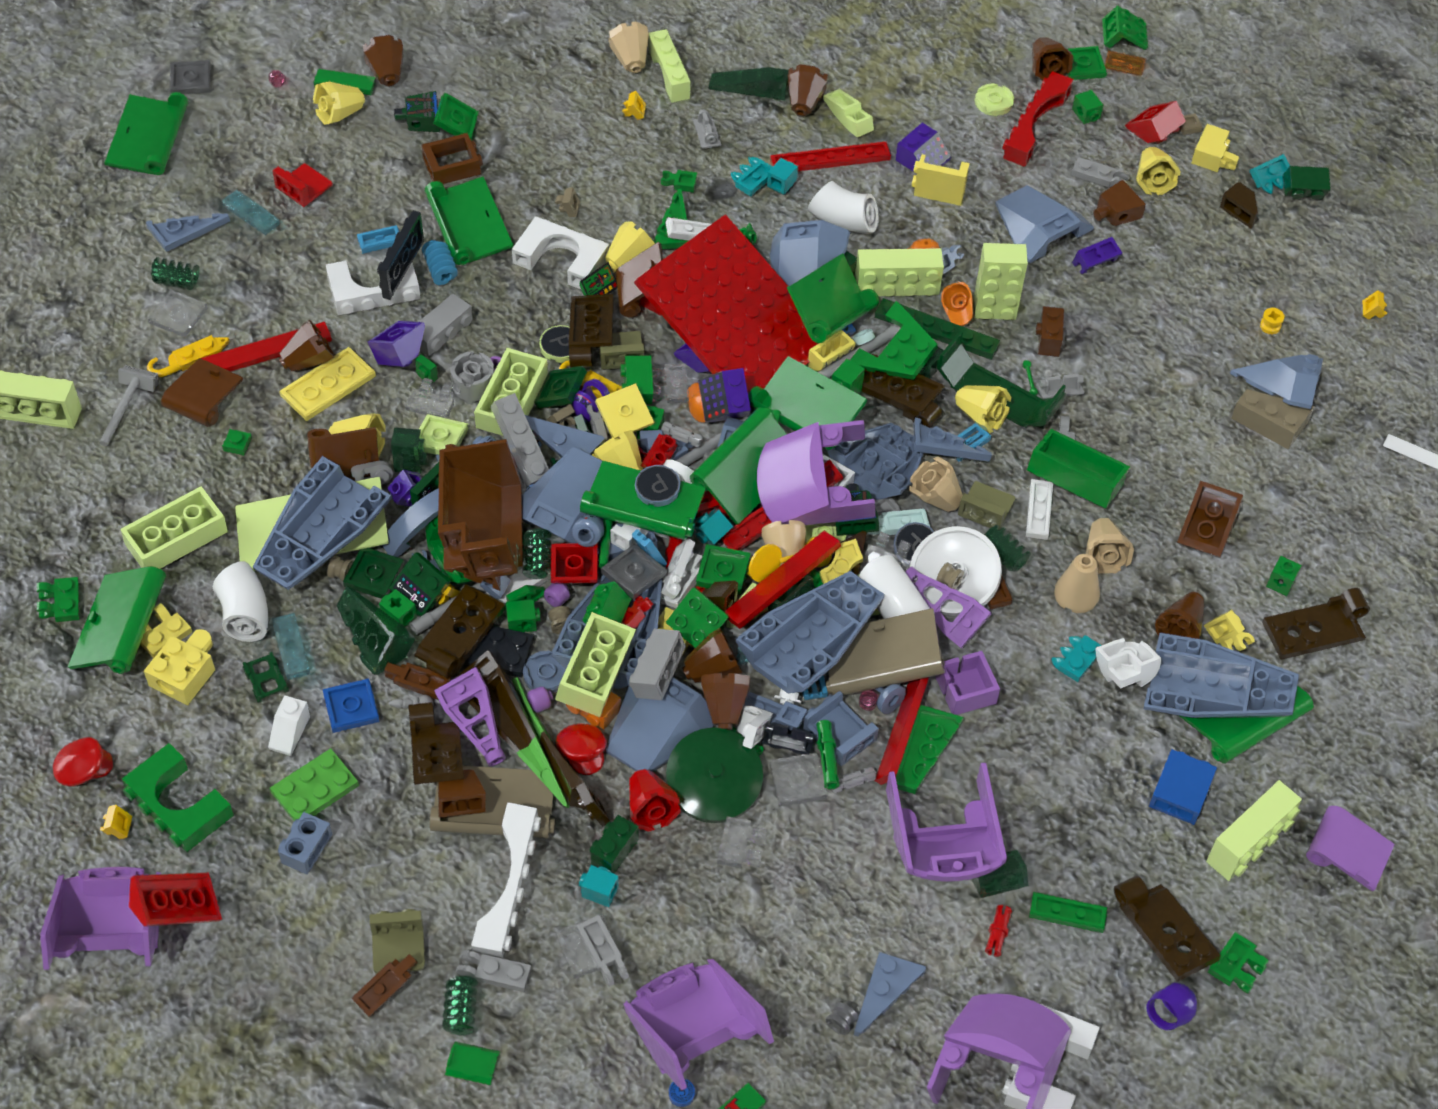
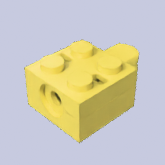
M195 630L186 643L171 636L144 670L148 686L188 706L215 671L212 657L208 654L209 650L213 647L210 634L206 630Z

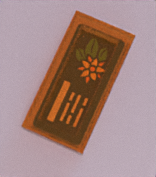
M1108 50L1105 68L1142 76L1146 58Z

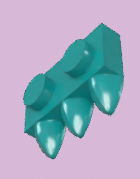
M1282 154L1249 171L1257 188L1261 187L1265 192L1272 194L1273 185L1283 189V174L1290 165L1285 155Z
M756 157L748 158L751 166L739 165L742 173L731 172L735 187L750 197L767 183L768 172L773 167Z
M1086 635L1083 638L1069 636V642L1073 647H1060L1064 658H1051L1056 669L1076 682L1081 680L1097 660L1096 648L1102 646Z

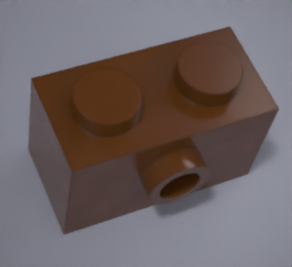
M1043 306L1040 322H1037L1035 335H1039L1038 355L1059 357L1063 341L1064 308Z

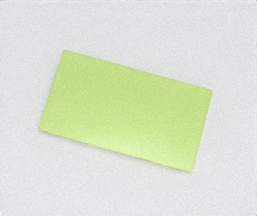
M380 477L355 481L369 490L373 486L382 490ZM291 495L237 505L235 507L240 561L247 562L252 569ZM385 509L381 510L363 533L337 554L388 544Z

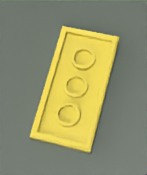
M348 347L335 355L330 361L322 363L280 390V396L308 421L376 377V373Z

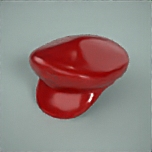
M578 723L567 726L558 733L555 741L556 748L568 760L576 772L582 775H591L603 767V751L607 746V741L600 729L590 724Z
M92 737L81 738L67 744L59 751L53 762L55 779L61 785L68 787L78 786L89 780L106 776L113 768V759L110 753L102 749L100 743Z

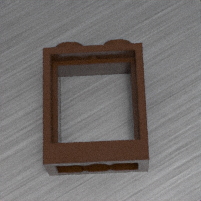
M468 133L421 144L423 161L432 182L440 181L446 184L481 175L480 166H483L481 155L476 153V144L474 140H470ZM467 150L470 159L439 167L436 160L437 157Z

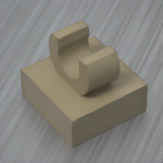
M566 188L564 195L556 197L555 204H560V212H566L569 217H576L580 200L574 188Z
M570 404L551 415L547 420L563 426L564 421L568 422L569 425H575L574 418L570 416L575 411Z

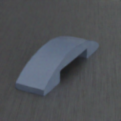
M439 488L412 505L391 526L387 532L389 543L382 545L387 554L399 557L410 547L408 541L438 515Z
M752 692L748 693L744 706H754L773 713L770 724L775 722L789 726L788 730H792L793 727L799 728L807 714V709L787 701L782 705Z

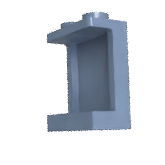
M840 691L834 695L830 694L821 705L809 709L804 717L803 728L814 734L813 739L816 742L818 741L817 722L821 720H829L831 722L832 736L836 741V762L841 767L877 741L879 728L873 722L866 725L843 702V693Z

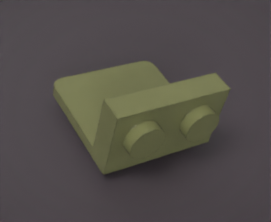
M405 909L402 912L394 913L380 911L369 915L372 932L374 973L377 974L389 962H393L395 959L401 962L408 954H411L418 962L410 971L423 970L425 967L421 910Z

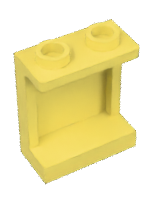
M922 154L920 161L915 162L913 173H917V175L913 176L911 186L915 187L914 196L961 206L970 163L961 162L960 169L956 170L925 163L926 155Z

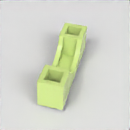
M667 29L650 32L648 35V51L653 63L659 62L665 89L671 103L690 99V79Z

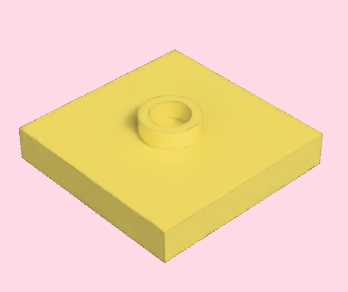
M636 384L595 400L609 433L614 439L620 438L619 434L632 430L634 433L654 424Z

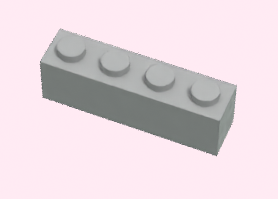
M514 393L495 401L490 407L504 438L507 439L511 454L526 487H529L531 484H535L549 468Z

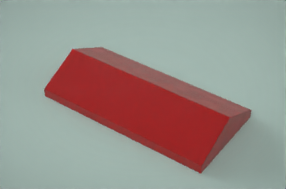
M209 872L134 875L130 878L129 908L143 926L219 922L222 920Z

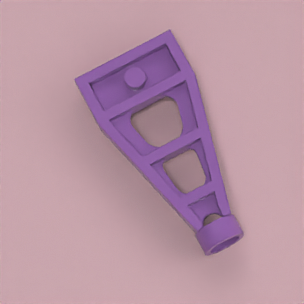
M913 566L906 571L912 582L918 577L917 582L913 584L929 608L934 609L937 626L945 636L961 649L992 614L974 598L921 574ZM929 586H933L943 593L934 605L924 597V591ZM947 600H953L963 606V610L953 622L947 621L940 610Z
M474 667L434 691L444 711L485 756L488 766L492 767L502 763L506 756L500 746L489 689L479 669ZM477 697L480 713L471 719H466L460 712L459 706ZM485 720L489 729V735L478 739L472 727Z

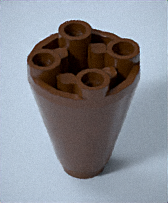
M1190 592L1162 612L1155 621V629L1158 636L1160 633L1199 639L1204 613V598L1197 592Z

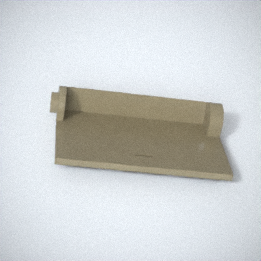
M926 609L865 623L838 663L828 671L829 680H826L828 693L834 695L840 691L844 696L944 674L945 665L939 648L934 609Z
M463 766V770H474L486 792V812L439 818V782H437L435 803L431 808L430 831L504 835L502 822L507 803L537 808L538 817H541L539 831H534L533 837L549 838L550 833L554 834L555 819H551L553 793L532 770Z

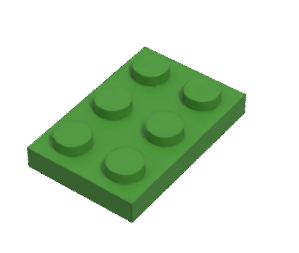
M330 748L270 787V792L291 819L295 821L301 817L303 812L315 816L357 788L359 783Z

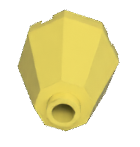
M333 82L315 85L313 101L319 107V109H315L316 115L324 125L339 122L363 108L365 102L364 94L359 88Z
M1148 147L1142 151L1136 179L1146 194L1156 192L1157 195H1163L1177 186L1178 175L1180 176L1181 171L1171 156L1157 147Z
M624 222L619 227L605 257L613 273L620 266L655 244L642 228L638 230L633 228L636 225L633 222Z
M966 385L957 391L955 400L958 408L974 423L988 433H992V429H999L1006 419L1010 409L1006 404L1007 401L1011 402V395L1005 388L1000 386Z
M371 413L337 421L329 428L331 434L375 427L378 456H380L385 445V438L381 437V432H385L386 426L380 414Z
M632 430L619 434L621 439H609L591 454L602 461L643 470V467L640 466L642 461L637 439Z

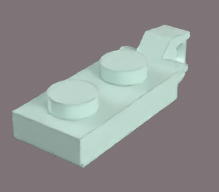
M924 508L882 512L878 516L879 531L868 532L867 535H896L901 527L913 522L924 523L929 527L930 525Z

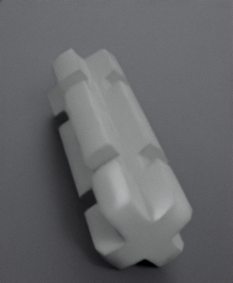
M664 422L661 430L664 435H672V438L685 443L691 442L690 445L700 447L703 442V436L698 433L692 434V431L677 425L674 427V424Z
M867 767L862 772L858 770L842 775L841 779L838 777L840 786L832 789V792L837 793L843 791L842 788L849 789L864 784L863 781H874L876 778L874 768Z

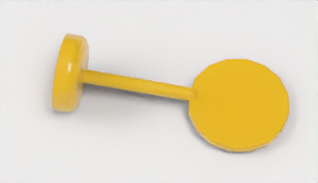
M815 537L810 538V539L807 541V544H808L810 541H812ZM766 544L758 549L751 558L749 575L756 582H761L780 567L781 563L786 562L793 555L782 557L781 549L778 546ZM831 555L816 567L827 566L830 563Z

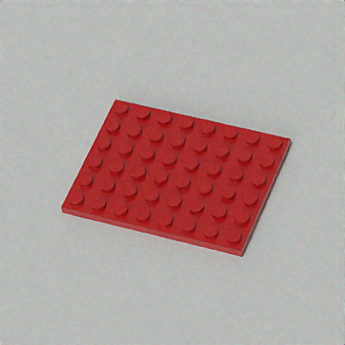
M726 214L634 281L638 289L712 374L743 368L748 394L755 386H760L764 389L788 356L804 365H808L810 362L808 360L809 349L819 344L810 338L789 294L788 285Z

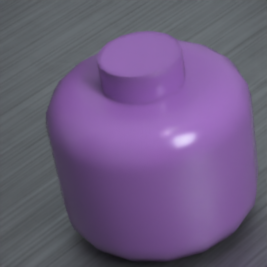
M552 583L544 591V597L551 606L558 607L562 606L570 598V593L566 584Z
M541 686L527 693L528 701L535 713L551 707L553 696L551 691H547L545 687Z

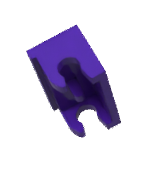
M1113 237L1078 250L1072 263L1074 267L1081 264L1080 274H1083L1089 268L1109 260H1117L1122 255V251Z

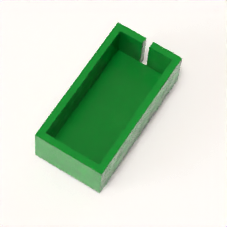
M1050 429L1033 450L1027 471L1106 509L1123 487L1130 466Z

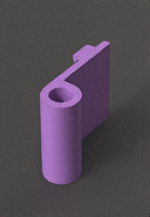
M1328 806L1309 846L1306 857L1310 862L1318 866L1325 867L1333 864L1369 890L1374 891L1395 844L1345 809L1338 806Z

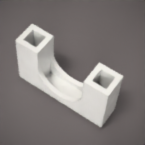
M535 216L512 248L513 264L532 270L546 251L554 248L571 250L577 257L567 270L568 285L581 289L579 286L580 280L606 263L605 257L609 250V244Z
M346 261L326 264L327 277L337 315L420 299L419 284L412 263L391 300L382 298V291L379 286L369 288L356 284L351 279Z
M1045 1006L1057 1014L1070 1027L1071 1034L1064 1051L1088 1060L1100 1027ZM1012 1064L1011 1071L1015 1072L1013 1080L1007 1078L1002 1091L1003 1094L1007 1095L1004 1105L1014 1109H1026L1030 1097L1017 1090L1014 1081L1019 1066ZM1051 1086L1043 1109H1071L1076 1095Z

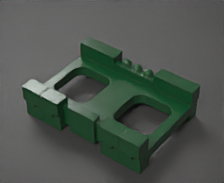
M272 652L248 663H242L247 680H250L252 684V691L257 703L262 702V698L283 690L285 693L289 692V688ZM266 661L270 669L256 674L253 665ZM274 679L278 687L274 690L263 692L261 684Z

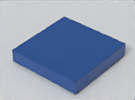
M369 678L322 689L332 733L380 722Z

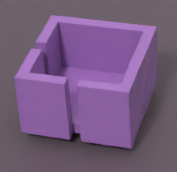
M982 651L962 656L960 673H957L960 662L958 657L944 661L945 673L936 675L935 678L943 695L946 694L945 700L952 714L958 715L997 704L1000 688Z

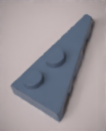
M227 213L212 214V218L199 219V216H189L179 219L170 218L167 219L166 223L153 224L151 220L146 222V226L163 249L168 252L230 222V218Z
M525 415L532 432L561 458L572 447L591 455L595 449L606 442L603 436Z
M915 418L913 423L914 451L990 462L992 452L980 446L974 449L964 444L965 439L950 432H945L937 426L934 428L921 424V419Z

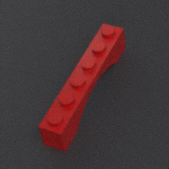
M1053 71L1048 78H1044L1041 89H1037L1033 102L1028 103L1026 113L1021 114L1018 126L1013 127L1010 139L1005 140L1002 150H1005L1003 159L1023 167L1027 165L1034 151L1035 138L1032 131L1034 123L1044 113L1064 105L1071 93L1072 78Z

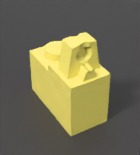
M1207 124L1195 148L1191 164L1218 172L1220 167L1235 170L1239 156L1227 151L1231 141L1228 139L1230 131Z

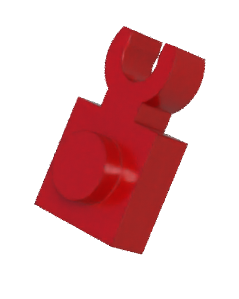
M638 596L633 606L627 608L621 624L637 629L639 623L645 617L643 613L653 605L648 597L643 599L642 596Z

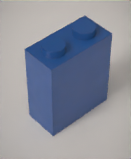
M1171 749L1148 807L1195 825L1217 767L1207 761L1198 760L1184 752Z

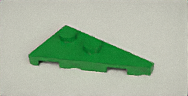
M677 189V192L673 195L672 203L667 208L662 218V224L659 225L656 237L653 240L655 244L660 242L662 249L679 248L689 241L668 238L666 227L668 217L687 220L681 189Z

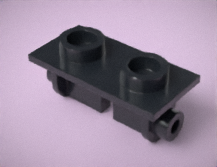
M772 722V724L767 723L766 735L762 744L769 745L775 749L791 750L796 754L809 755L814 744V734H811L809 730L793 727L792 734H788L789 726Z

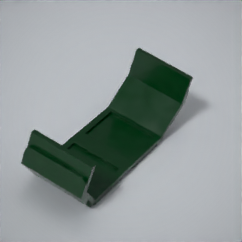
M960 330L941 353L937 361V369L943 378L949 382L950 387L957 392L966 385L1000 386L1005 388L1011 395V402L1007 401L1006 406L1010 407L1006 419L1026 428L1030 425L1032 427L1046 425L1064 402L1066 385L1063 384L1053 398L1042 399L974 363L961 344L963 331Z

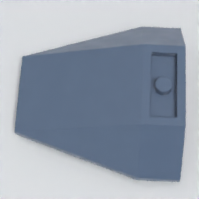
M1028 185L995 202L1013 243L1026 244L1027 261L1029 263L1046 255L1048 243L1065 234L1072 232L1079 238L1094 229L1080 213Z
M824 220L783 224L773 237L770 250L771 267L790 286L842 253L845 254L850 231Z
M893 423L865 430V439L840 442L836 447L827 450L831 459L855 472L854 483L859 485L860 491H870L871 497L874 500L900 495L912 484L910 478L918 469L924 454L914 451V436Z
M572 447L522 495V521L531 526L533 524L568 543H577L573 538L572 529L576 521L581 516L586 515L580 512L581 499L586 490L590 491L602 460Z
M673 677L663 700L636 698L633 689L629 685L605 752L635 771L647 769L653 772L668 762L672 750L685 736L700 729L714 728L715 725L712 723L707 702L701 694Z

